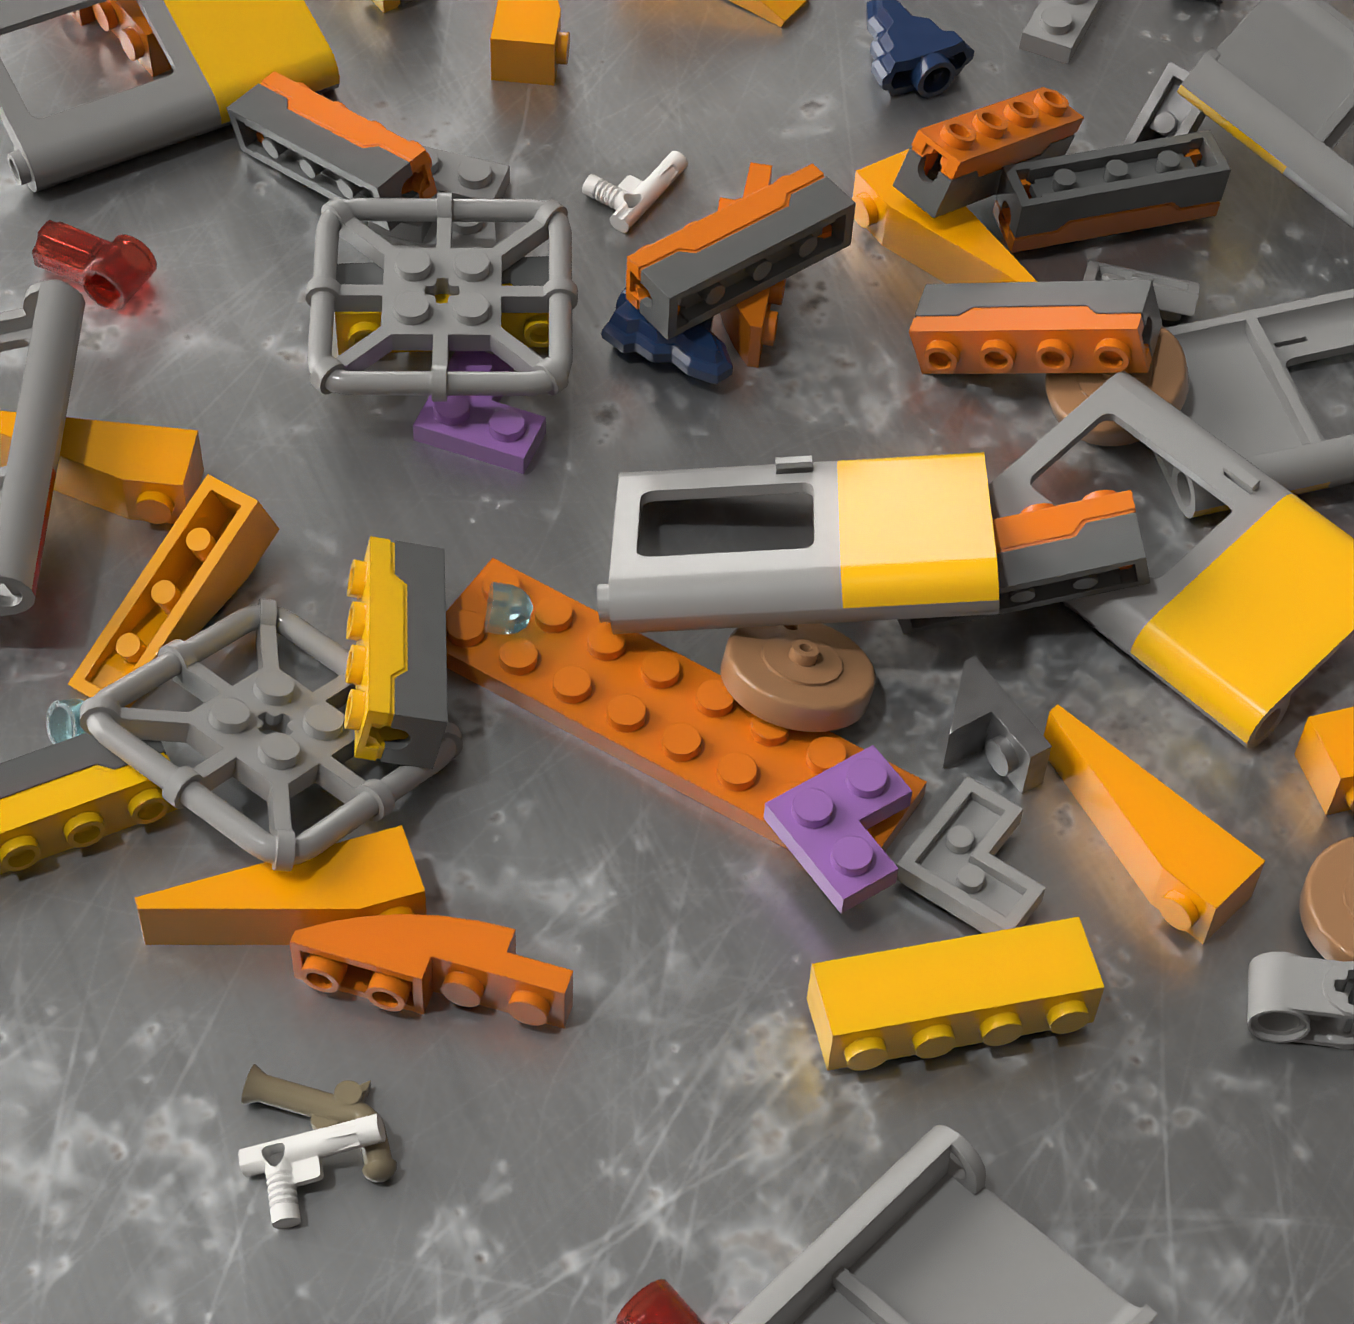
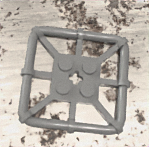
M437 193V198H352L342 200L335 197L322 206V215L316 228L313 279L307 283L305 297L307 304L311 307L307 362L310 372V383L324 395L331 394L332 392L345 395H430L432 402H447L448 396H534L546 393L555 396L568 386V377L573 362L572 310L578 303V288L572 281V230L567 217L568 210L555 199L548 201L533 199H453L452 193ZM361 221L437 222L436 248L394 247ZM453 222H528L493 248H452ZM339 236L384 270L383 285L340 284L336 280ZM549 239V281L544 286H502V272ZM448 294L451 296L448 298V303L441 304L436 303L435 295ZM334 312H382L381 326L338 357L332 356ZM502 313H549V357L541 358L501 327ZM392 350L433 351L431 371L364 370ZM449 351H491L518 372L448 371Z
M259 599L258 605L239 609L186 641L175 639L159 649L158 657L103 688L96 695L85 700L80 707V726L84 732L93 735L101 745L160 787L164 800L177 809L187 807L249 854L264 862L272 863L273 871L291 872L293 865L301 864L318 856L368 820L377 822L393 811L395 801L446 767L463 749L462 735L459 727L448 722L433 769L401 765L381 780L369 779L365 781L345 767L343 763L354 757L355 730L345 729V714L338 710L347 704L350 690L356 687L355 684L345 682L349 651L298 615L284 608L277 607L276 600ZM255 631L258 671L235 685H230L199 663L239 638ZM277 633L339 676L314 692L279 669ZM170 679L204 702L190 712L125 707ZM264 730L277 731L267 735L262 733ZM142 740L187 743L208 759L193 768L189 766L179 768ZM234 777L267 801L269 833L211 790ZM313 783H317L345 803L300 835L295 836L291 825L289 799Z

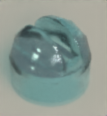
M492 582L486 607L485 632L507 635L517 634L525 629L533 611L530 596L523 589L512 584Z
M70 698L56 700L50 705L46 716V727L52 744L86 733L80 726V707L86 699Z

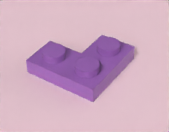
M455 351L448 363V371L514 372V368L497 355L485 351ZM429 396L413 423L414 441L524 474L546 434V417L499 403L502 396H448L447 402H432L431 396Z
M872 745L766 802L763 818L842 914L896 883L899 868L869 834L867 829L910 806L912 790L876 747Z

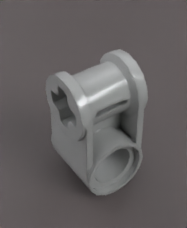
M1268 952L1253 958L1249 963L1247 1026L1250 1033L1261 1040L1273 1043L1297 1042L1330 1046L1342 1050L1354 1049V983L1350 993L1344 992L1348 980H1354V961L1343 962L1301 957L1288 952ZM1347 1019L1353 1020L1349 1032L1344 1031Z

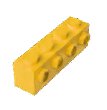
M1073 917L812 963L807 1003L827 1071L846 1067L856 1071H863L875 1068L889 1059L917 1055L921 1058H934L948 1053L955 1047L983 1042L989 1046H1000L1016 1040L1021 1035L1048 1030L1056 1034L1074 1032L1084 1027L1087 1023L1094 1022L1105 986L1080 917Z

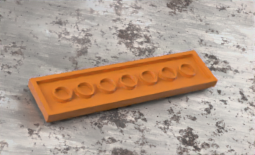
M492 558L446 611L448 669L787 850L789 849L763 818L765 803L864 750L830 731L804 732L774 725L753 715L731 696L720 674L640 633L613 634L611 622L600 623L596 610L495 558ZM890 762L888 763L911 788L912 796L910 806L867 829L884 852L890 847L923 799L927 781Z

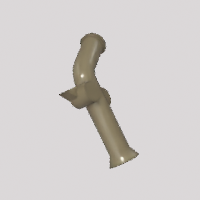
M253 1064L247 1075L241 1097L242 1105L260 1102L311 1117V1125L314 1130L377 1114L372 1107L365 1104L371 1088V1080L361 1085L351 1080L342 1081L337 1084L333 1094L267 1075L256 1064ZM386 1128L385 1142L360 1148L364 1162L362 1173L367 1180L372 1182L389 1180L397 1170V1162L392 1159Z

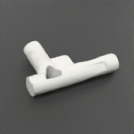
M672 151L644 181L628 175L618 186L606 180L604 181V179L595 174H590L583 184L582 193L610 208H614L616 211L610 217V223L614 229L626 233L687 168L688 161L682 153Z
M377 1113L240 1149L238 1156L243 1175L246 1178L263 1173L266 1175L272 1226L282 1229L300 1224L301 1216L299 1204H297L299 1201L296 1188L323 1179L322 1158L385 1142L384 1124L381 1116ZM284 1152L283 1159L277 1166H272L269 1163L270 1156Z

